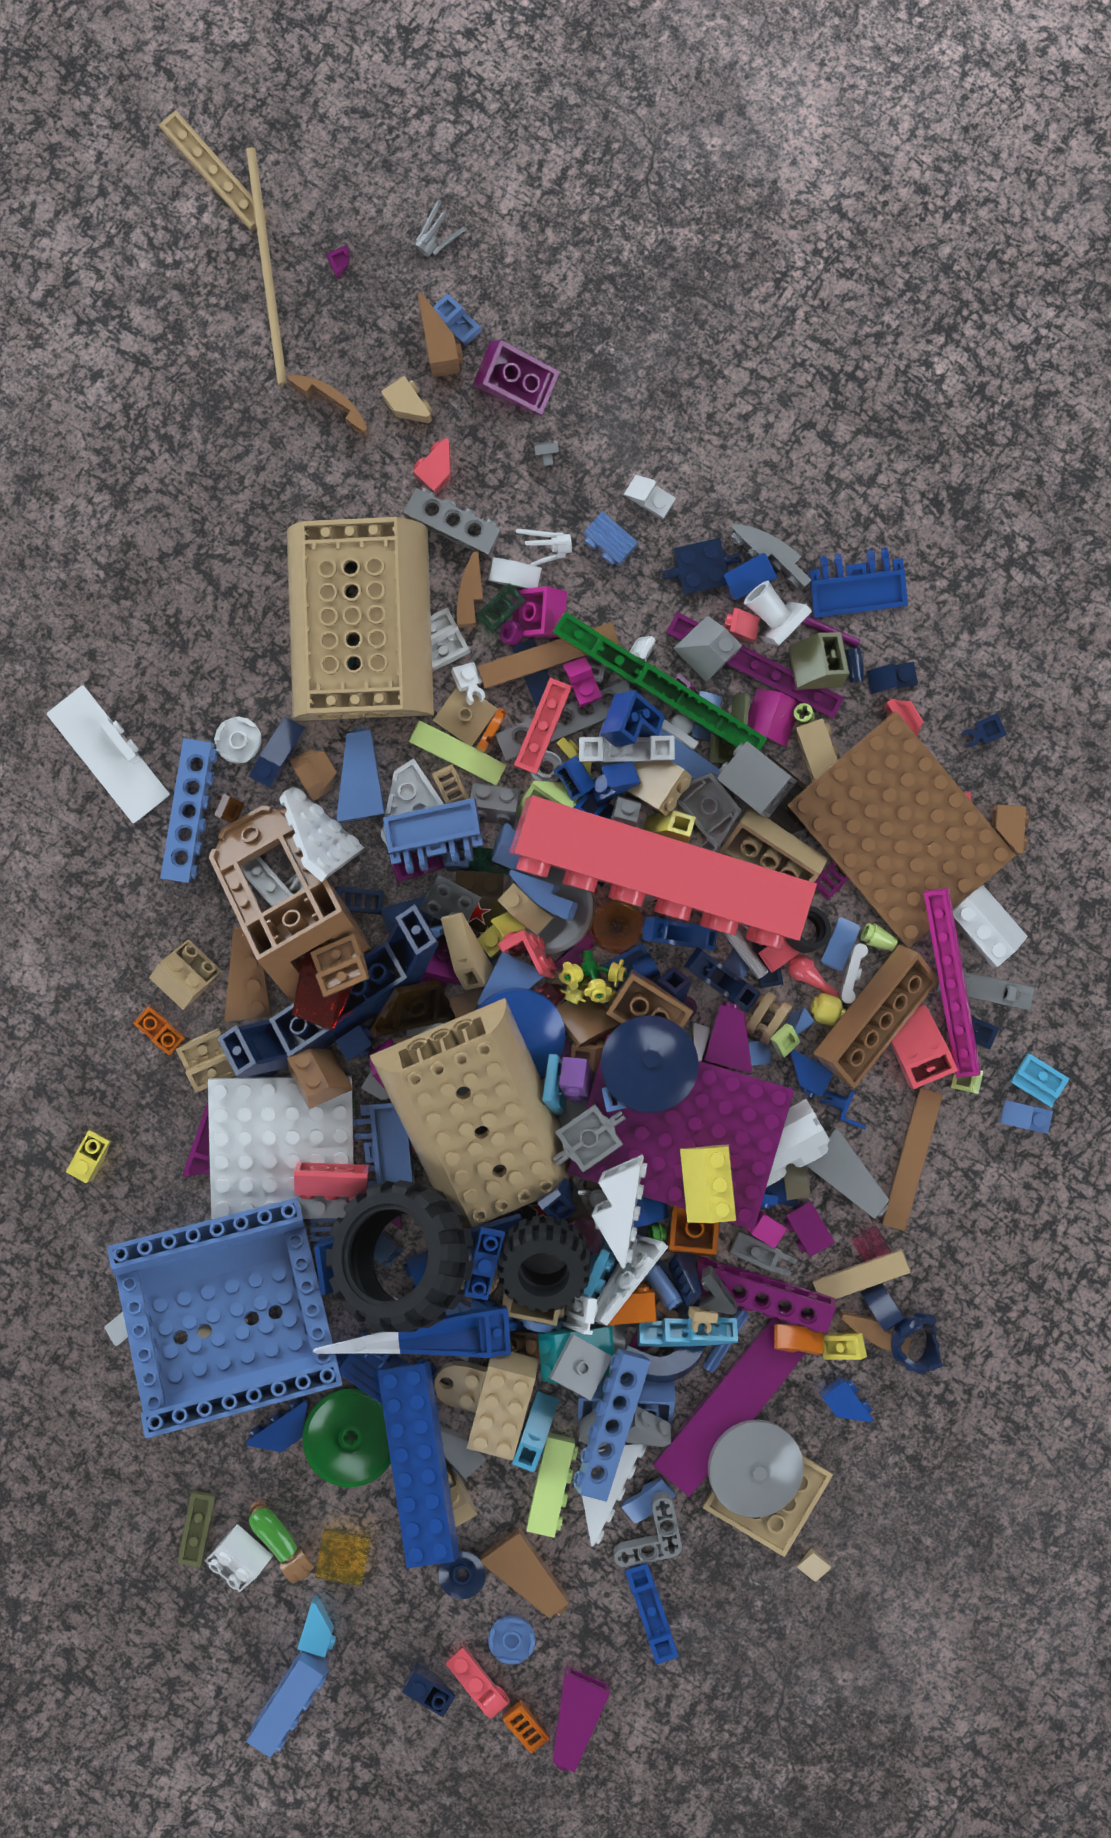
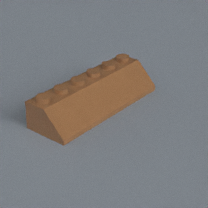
M898 945L813 1053L826 1069L852 1089L857 1087L939 981L919 952Z

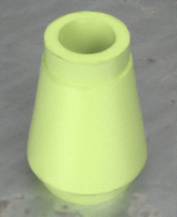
M870 923L866 924L860 937L865 945L893 951L898 942L897 938L876 923L873 925Z

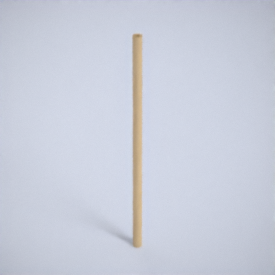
M250 147L246 149L277 383L278 385H285L287 380L256 148Z

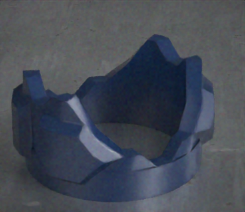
M915 1313L914 1315L905 1316V1320L896 1325L892 1333V1354L897 1363L911 1373L926 1374L943 1366L939 1351L940 1344L936 1338L937 1320L930 1314ZM924 1328L927 1338L926 1348L920 1359L913 1362L902 1351L901 1346L905 1342V1338L911 1333Z

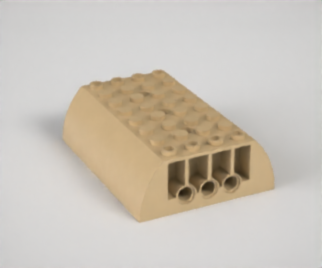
M505 998L370 1055L371 1061L433 1188L443 1192L446 1200L455 1202L465 1217V1220L461 1223L462 1226L472 1228L537 1201L538 1198L549 1194L555 1189L564 1177L569 1180L571 1174H568L571 1159H567L558 1166L556 1162L563 1158V1156L556 1161L552 1158L564 1150L562 1141L555 1133L562 1128L558 1116L554 1115L542 1101L544 1084ZM460 1087L469 1088L468 1093L465 1095H458L456 1091ZM480 1126L487 1127L485 1133H475L476 1128Z

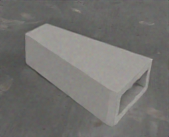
M832 1127L827 1133L830 1139L827 1145V1153L806 1166L874 1219L877 1216L881 1217L888 1208L887 1203L889 1199L841 1132Z

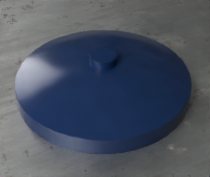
M639 1016L619 1025L607 1039L601 1055V1074L610 1094L623 1106L641 1113H659L677 1106L690 1093L698 1075V1054L692 1039L678 1024L659 1016Z

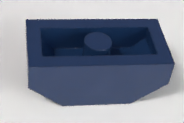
M565 1177L549 1194L537 1199L541 1209L547 1215L554 1216L555 1220L560 1218L566 1220L578 1210L572 1200L574 1185Z

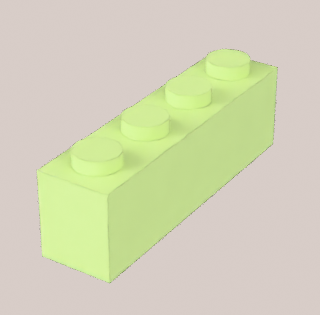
M548 1433L543 1448L526 1532L554 1538L556 1530H561L563 1516H559L561 1507H566L568 1493L564 1491L566 1483L571 1484L573 1470L570 1469L571 1460L576 1461L578 1446H575V1438Z

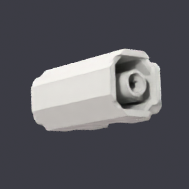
M807 1099L789 1107L766 1187L785 1176L787 1172L785 1168L789 1163L794 1164L796 1167H803L819 1159L828 1151L827 1145L830 1139Z

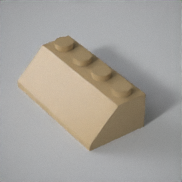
M750 806L719 851L723 855L813 883L821 874L828 860L827 857L768 818L762 816Z

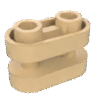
M768 992L766 995L762 993L756 1001L755 1005L758 1007L753 1014L749 1013L745 1018L747 1034L754 1036L756 1032L761 1033L760 1042L768 1047L772 1043L770 1038L783 1027L793 1010V1006L787 1002H784L781 1007L775 1004L777 996L771 992ZM769 1012H772L775 1016L767 1027L763 1022Z

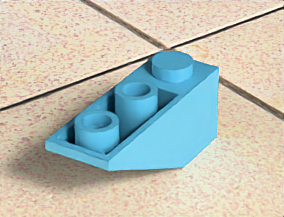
M537 1390L521 1430L513 1461L511 1460L513 1465L531 1472L535 1471L559 1398Z

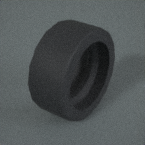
M810 906L807 918L816 927V941L809 942L802 936L800 941L786 938L792 948L802 953H810L827 944L831 936L829 919L823 911L814 906Z

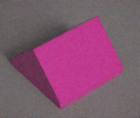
M756 688L748 712V726L765 736L767 742L786 748L796 720L794 710L801 703L782 692Z

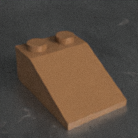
M419 293L418 299L433 378L460 373L459 365L464 364L461 344L455 343L453 333L423 293Z
M631 969L606 1008V1014L620 1023L635 1017L648 1015L666 1018L678 1024L681 1028L685 1026L693 1013V1010L633 969Z

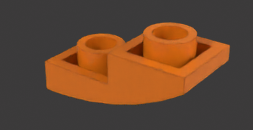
M150 1005L133 1022L137 1028L151 1038V1041L169 1056L185 1039L170 1022Z
M776 1324L774 1325V1349L791 1353L800 1351L813 1355L823 1354V1332H814L808 1329V1327Z

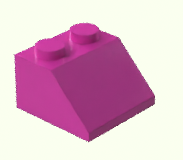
M549 586L514 590L512 621L521 624L523 628L522 638L561 639L553 634L552 631L566 611L567 591Z

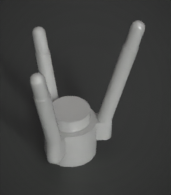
M441 200L436 202L420 235L416 239L417 242L414 244L427 257L431 254L436 256L441 249L466 231V227H462L437 246L436 243L439 240L433 234L446 216V212L443 211L430 231L428 229L441 205Z

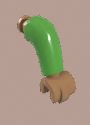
M257 1501L253 1503L250 1507V1527L281 1562L280 1569L284 1576L294 1584L311 1575L310 1571L315 1566L307 1558L305 1552L297 1548V1545L280 1519L271 1509L267 1508L265 1502Z

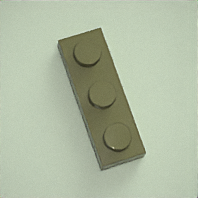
M196 1490L191 1492L177 1563L201 1568L216 1494Z

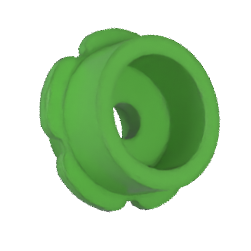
M659 1222L649 1225L648 1238L659 1241L666 1240L665 1226H661Z

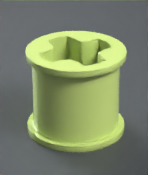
M801 703L796 706L794 716L800 725L814 721L815 714L809 704ZM805 710H807L809 716H805L804 719H802L800 713L803 714Z

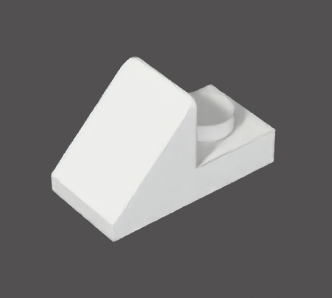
M635 475L624 496L663 520L676 498L657 487V481Z

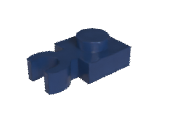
M998 713L974 723L977 730L967 729L961 733L962 737L971 735L973 741L966 745L967 748L975 746L979 739L985 745L1007 735Z

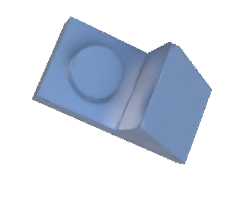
M1005 1100L1000 1123L1048 1134L1053 1111Z

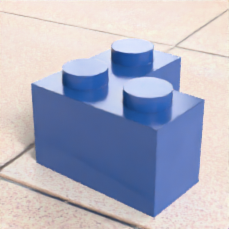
M635 690L615 694L600 735L615 747L635 744L638 737L658 736L665 715Z

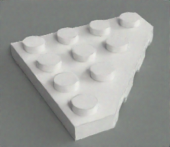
M293 786L286 790L279 798L281 805L286 806L287 812L285 817L288 825L294 828L295 834L293 839L297 850L303 853L302 864L321 882L359 855L364 849L355 836L348 834L339 822L325 814L323 808L309 800L301 789Z

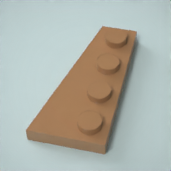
M241 926L234 927L224 1022L271 1017L272 1011L265 970L256 960Z

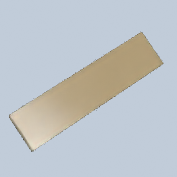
M899 1249L815 1279L813 1284L816 1292L838 1299L909 1274L911 1269L903 1250Z

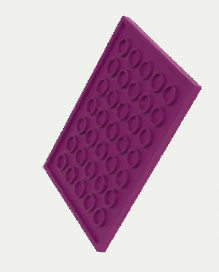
M600 1059L586 1110L596 1104L602 1114L608 1118L621 1110L623 1114L615 1120L623 1115L626 1119L617 1124L615 1130L623 1145L584 1172L571 1159L568 1174L598 1183L603 1171L643 1155V1163H647L645 1178L640 1180V1184L644 1185L642 1196L686 1209L680 1149L729 1144L736 1221H728V1223L754 1230L795 1089L699 1061L696 1082L687 1097L677 1106L659 1113H641L629 1108L607 1112L602 1088L606 1086L601 1074ZM611 1095L613 1105H617V1100Z

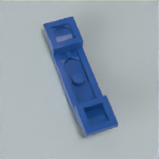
M648 1563L626 1569L625 1573L634 1595L656 1665L679 1657Z

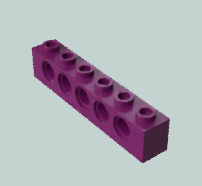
M702 1256L698 1257L696 1268L702 1297L708 1294L701 1283L702 1271L711 1265L736 1300L737 1305L743 1310H755L769 1318H781L791 1325L800 1324L814 1332H828L836 1309L835 1298ZM741 1286L745 1290L742 1292H737L733 1288ZM763 1293L766 1294L768 1297L765 1299H759L756 1295ZM785 1300L789 1301L791 1304L788 1306H782L779 1303ZM804 1308L813 1309L811 1313H804L802 1310Z

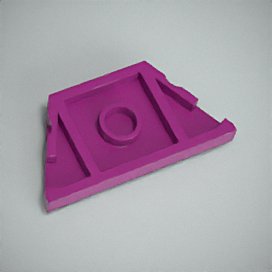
M208 1101L182 1175L184 1177L210 1174Z

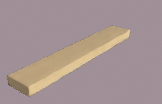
M175 110L159 124V128L251 232L254 231L257 226L252 195ZM264 210V215H265V220H266L267 218H269V215H268V213Z

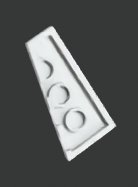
M636 1235L635 1242H631L630 1248L634 1249L632 1263H626L624 1269L618 1263L597 1299L598 1312L594 1319L595 1322L606 1326L609 1324L669 1246L662 1241Z

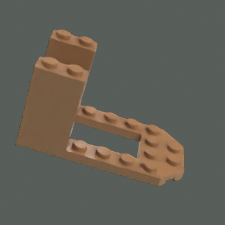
M262 805L221 829L218 835L219 842L216 849H212L209 859L256 960L291 1001L311 989L297 960L299 956L330 938H333L336 942L352 934H357L363 955L372 949L357 920L328 879L321 882L303 866L301 861L303 853L297 850L293 839L295 834L294 828L289 827L285 817L287 809L275 810L270 806ZM282 844L304 889L262 912L241 866Z

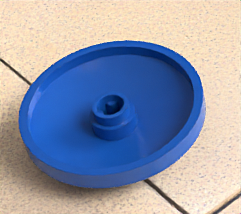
M509 988L491 995L477 1009L505 998L540 1077L546 1074L549 1054H556L560 1057L565 1044V1027L556 1006L546 996L526 988Z

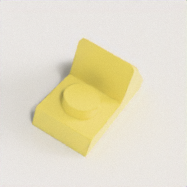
M563 737L556 743V746L568 760L574 756L579 758L577 753L579 748L571 739L567 741ZM581 762L590 776L592 762Z
M509 912L491 920L493 925L477 938L483 950L491 959L501 952L498 943L504 940L503 937L505 935L527 929L525 925Z
M853 1329L823 1335L824 1360H862L867 1357L862 1333H855Z

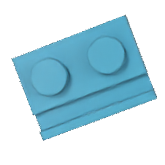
M1027 1053L1010 1083L1052 1108L1053 1103L1058 1099L1070 1078L1030 1053Z

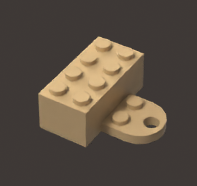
M511 1352V1355L491 1357L488 1367L465 1361H452L444 1364L439 1369L434 1381L437 1397L451 1407L475 1413L466 1449L513 1461L536 1380L539 1359ZM448 1377L453 1383L445 1385L440 1379Z

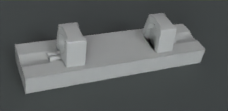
M964 972L969 998L1030 1010L1035 987ZM939 981L936 987L937 991H941ZM1006 987L1008 989V994L1005 998H1003Z

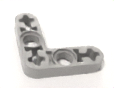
M659 1491L651 1498L657 1535L618 1543L613 1549L614 1560L618 1566L630 1567L672 1558L681 1553L682 1543L673 1500L668 1492ZM660 1501H664L666 1512H661ZM665 1520L673 1522L670 1528H662L660 1526ZM672 1536L673 1547H669L667 1537ZM650 1545L654 1548L649 1554L641 1551L644 1546ZM634 1549H637L638 1555H635ZM622 1552H626L627 1557H623Z

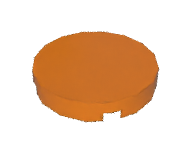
M498 708L476 749L482 752L486 751L507 714L506 710Z

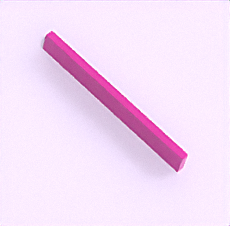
M949 887L924 891L952 1058L958 1070L955 1072L956 1078L979 1076L981 1070Z

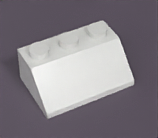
M984 885L973 891L953 909L955 926L991 967L1000 966L1016 952L1028 937Z

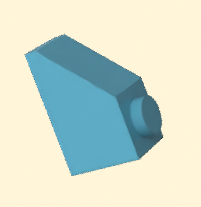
M317 1596L313 1597L297 1649L325 1658L327 1650L332 1651L336 1636L332 1635L334 1625L320 1598Z

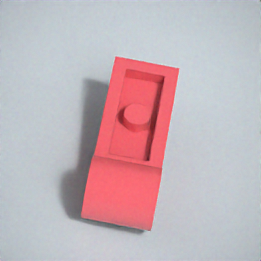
M465 1646L445 1663L488 1718L492 1719L510 1703L509 1697L504 1690L492 1682Z

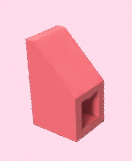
M446 437L442 441L438 440L430 449L431 453L425 459L423 457L419 459L414 465V477L428 490L434 492L435 496L451 480L450 443Z
M734 608L731 614H727L724 627L739 642L754 644L760 617Z

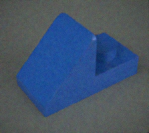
M625 762L603 766L602 771L604 774L593 779L595 785L592 791L596 802L602 804L641 784L634 763Z

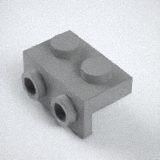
M473 783L470 799L475 798L477 801L480 822L515 825L519 789Z

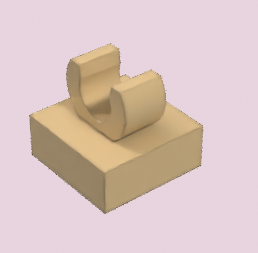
M689 1306L688 1316L693 1320L691 1324L692 1330L697 1332L699 1324L705 1323L704 1331L710 1333L712 1329L711 1323L717 1324L718 1313L700 1307Z

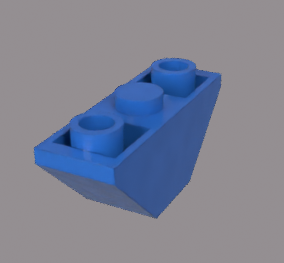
M481 1227L473 1239L474 1248L470 1250L468 1257L469 1262H474L471 1280H465L464 1296L488 1300L505 1231Z
M307 1396L303 1400L298 1397L288 1405L290 1409L284 1413L278 1411L268 1419L269 1423L264 1427L259 1424L249 1432L250 1436L246 1440V1444L250 1447L282 1452L300 1440L308 1415L309 1397Z

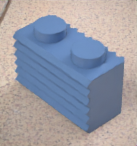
M603 511L584 531V537L586 538L584 542L593 550L598 548L603 553L602 558L611 566L616 564L619 567L638 545V542Z

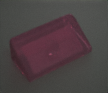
M877 1226L852 1239V1243L863 1262L891 1253Z

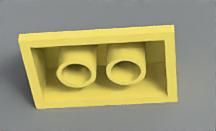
M729 1144L680 1149L687 1222L717 1223L736 1221Z

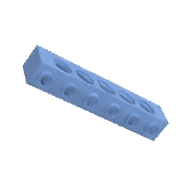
M183 738L161 879L193 884V879L198 877L199 866L196 865L197 856H200L202 853L203 843L200 842V836L206 829V819L203 817L205 809L208 810L210 804V796L207 795L208 787L212 786L214 780V772H211L212 763H216L218 750L215 749V745L211 742ZM197 759H202V769L199 771H194V761ZM197 782L199 784V791L191 795L189 786ZM193 805L196 809L195 815L187 818L185 810L188 806ZM185 829H190L192 832V836L188 841H183L181 838V833ZM181 852H186L188 860L185 864L180 865L177 860L178 855Z
M618 1348L616 1354L611 1358L610 1375L603 1383L604 1394L602 1400L596 1406L595 1414L597 1416L595 1422L589 1428V1442L587 1448L585 1447L581 1454L582 1464L580 1470L574 1476V1488L582 1496L606 1502L608 1500L651 1361L645 1355ZM628 1372L629 1378L624 1382H620L621 1376ZM617 1396H622L621 1402L613 1405L614 1399ZM611 1419H615L614 1425L611 1428H606V1423ZM608 1443L604 1451H598L601 1444ZM596 1466H600L599 1472L595 1475H591L592 1469Z

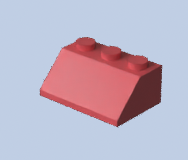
M297 1162L294 1170L295 1195H300L301 1199H314L315 1196H324L326 1200H338L339 1197H348V1200L351 1201L359 1193L367 1194L369 1165Z

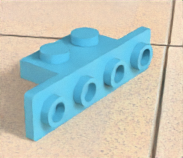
M600 1229L590 1250L589 1283L583 1293L595 1299L603 1291L606 1284L605 1276L607 1272L612 1270L616 1260Z

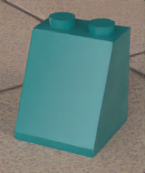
M590 1324V1330L593 1331L592 1335L582 1334L565 1326L557 1331L552 1329L548 1333H538L542 1382L559 1384L548 1377L570 1334L613 1356L615 1353L612 1326ZM610 1364L603 1376L610 1375Z

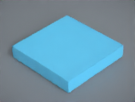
M549 1054L542 1101L554 1115L563 1116L566 1097L559 1086L562 1060L556 1054Z

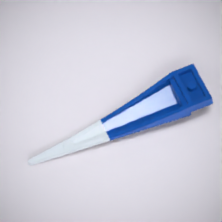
M506 1305L489 1308L479 1307L447 1315L442 1321L430 1328H419L416 1332L383 1331L315 1348L313 1352L316 1354H424L479 1358L511 1355L508 1308Z

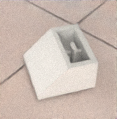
M237 1524L210 1553L205 1562L214 1573L220 1574L232 1589L241 1592L257 1578L273 1555Z

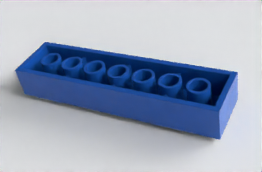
M426 1361L378 1370L406 1568L454 1562L460 1557L431 1362Z

